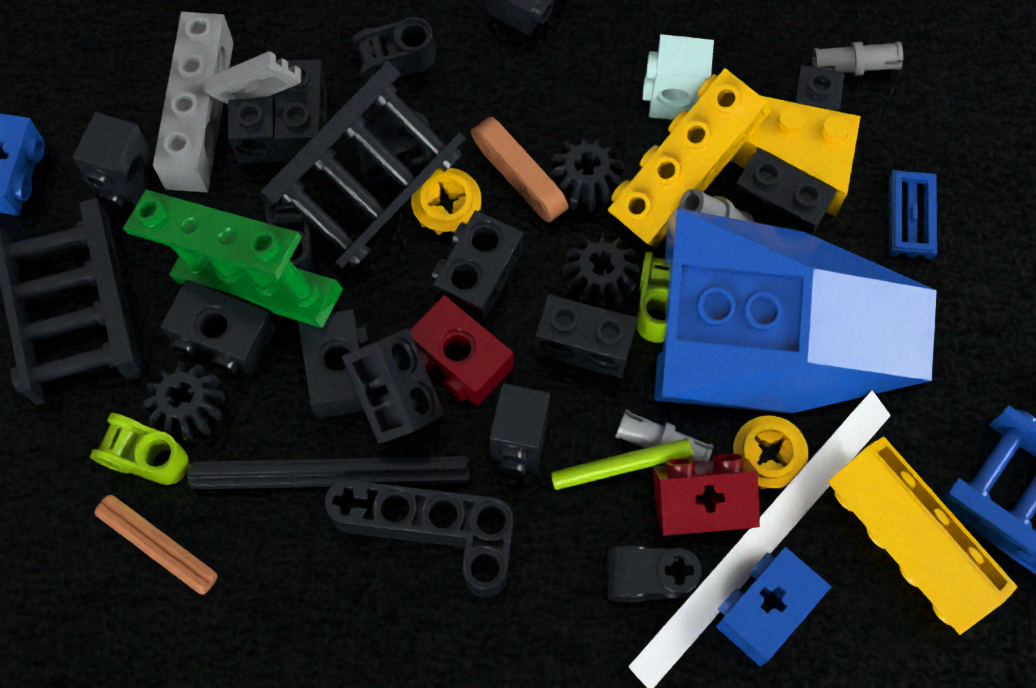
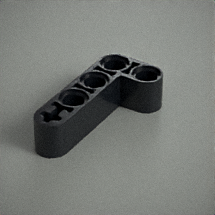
M352 480L340 481L328 490L325 497V508L333 524L340 531L351 534L465 547L463 574L468 589L474 595L485 598L498 594L504 588L508 575L513 535L512 512L504 501L493 497ZM349 499H355L358 507L351 508L349 515H343L339 506L345 507L348 505ZM374 500V503H373L374 519L371 520V518H370V516H369L367 510H372L371 501ZM401 503L409 508L408 515L400 522H390L384 518L386 509L393 504ZM441 509H448L457 515V519L448 528H438L431 523L432 516ZM487 515L499 516L505 523L503 529L496 534L484 533L479 529L478 524ZM483 561L491 562L497 566L499 573L490 582L483 583L477 581L471 574L476 564Z

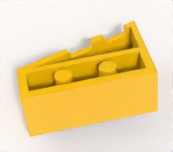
M761 96L768 102L772 111L730 161L746 168L757 149L769 154L836 190L837 192L827 213L836 217L848 192L861 116Z

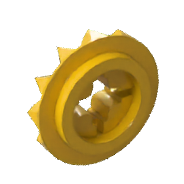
M449 168L444 173L440 169H436L411 196L412 211L422 227L426 226L433 229L438 235L442 232L450 231L455 233L461 222H469L475 210L481 211V192L475 180L467 173L454 168ZM440 189H444L445 194H448L450 200L458 199L453 202L452 214L445 211L443 206H435L440 203Z
M760 416L748 421L739 430L733 442V453L742 455L743 458H748L758 471V487L760 489L778 488L781 490L790 484L808 462V446L803 434L794 424L777 416ZM779 441L783 442L776 455L780 463L777 464L775 461L769 460L766 464L764 462L761 465L757 464L762 453L758 445L762 444L769 448L773 444L776 445Z

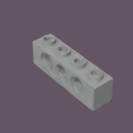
M181 12L153 167L166 190L209 191L223 102L205 93V78L229 69L234 43L223 14Z

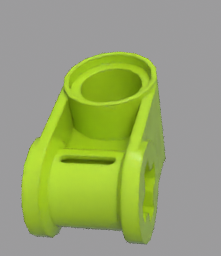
M645 251L639 285L641 293L636 328L645 340L653 343L663 342L665 320L654 319L648 312L659 310L666 314L670 265H664L665 259L654 257L652 252Z
M111 413L107 419L110 426L99 449L92 450L90 454L91 459L108 468L126 474L131 473L163 485L174 484L183 479L189 467L188 455L172 436L115 413ZM170 450L171 454L168 461L161 466L154 467L153 464L157 455L163 451Z

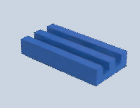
M896 170L891 172L889 176L888 256L897 257L899 253L906 254V258H916L917 255H924V259L933 260L936 256V174ZM902 182H906V242H902ZM917 183L924 184V243H917Z

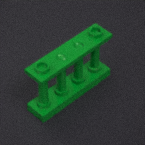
M145 190L123 227L128 234L168 245L179 255L169 273L177 283L183 285L187 279L259 309L319 328H323L343 290L335 279L296 268L290 258L302 237L298 232L150 190Z

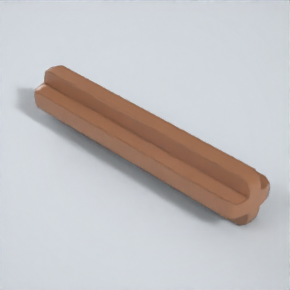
M106 496L96 507L95 514L97 517L197 593L204 595L216 582L218 576L211 568L115 496Z

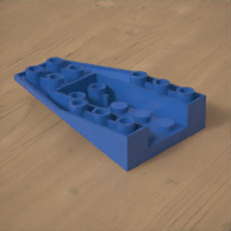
M677 208L668 219L664 265H670L664 344L663 351L657 355L654 401L792 414L865 397L871 390L878 394L932 381L937 290L803 231Z

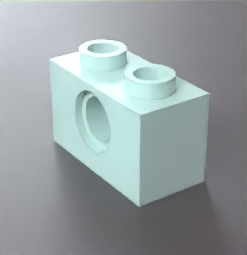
M660 35L658 52L649 51L642 100L650 101V118L674 120L683 110L688 112L700 99L697 96L699 89L711 76L714 40Z

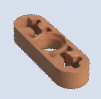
M489 116L471 129L472 137L480 151L544 221L551 222L568 209L566 198L558 186L495 118Z

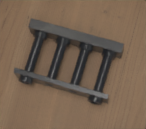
M389 61L371 77L259 193L271 207L279 199L285 205L288 203L292 204L341 251L331 263L336 269H342L346 264L353 269L370 252L371 249L366 243L434 171L439 168L444 173L462 155L457 147L466 138L460 132L445 143L395 94L398 89L392 83L401 73ZM372 103L379 109L383 106L433 155L416 175L365 126L367 121L361 115ZM341 135L348 141L352 138L402 187L399 193L385 207L334 158L336 153L330 147ZM310 167L317 173L321 170L372 219L355 239L302 190L305 185L299 179Z
M97 198L79 202L83 220L76 221V226L14 243L0 227V284L16 366L10 369L11 378L16 391L26 395L36 406L45 403L42 382L107 364L110 368L116 367L126 380L144 376L109 216ZM80 243L84 247L89 246L91 259L85 260L84 266L21 282L17 260ZM87 283L98 287L100 299L94 300L93 306L29 323L25 300ZM97 323L101 327L106 326L109 340L103 341L102 347L41 364L37 363L33 341Z

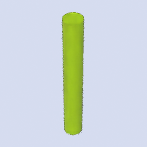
M685 438L552 471V481L555 489L558 490L664 464L669 459L692 457L694 453L690 438Z

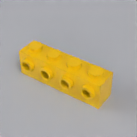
M724 68L719 76L713 74L704 82L697 94L700 99L689 112L683 110L675 117L668 129L671 134L660 147L654 145L647 151L639 164L642 169L631 182L625 180L621 183L611 197V201L614 203L609 207L608 211L644 242L654 248H657L667 236L668 219L677 208H680V200L683 194L690 189L694 192L695 189L704 192L772 111L765 99L726 68Z
M884 436L867 446L827 481L835 490V496L839 503L847 510L855 513L867 527V533L871 540L877 546L888 551L899 564L904 578L913 586L920 588L932 602L936 615L947 625H952L959 635L1004 603L1017 588V585Z

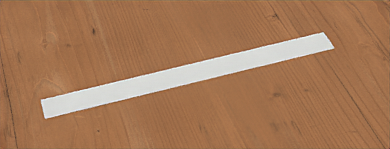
M872 390L760 516V527L750 528L628 666L647 688H654L718 615L720 612L718 608L736 587L740 589L751 577L749 573L767 552L771 554L830 486L827 481L858 454L891 416Z

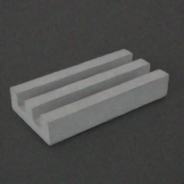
M268 51L205 78V93L226 104L231 99L265 98L301 83V69L297 66L288 68V61L283 58L276 61V55Z

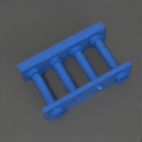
M1008 405L989 425L1003 436L972 482H964L960 478L957 479L943 492L939 499L961 523L1036 574V531L1032 529V524L1030 523L1031 518L1036 512V475L1012 511H1006L991 501L988 493L1019 447L1036 458V418L1023 410H1015Z

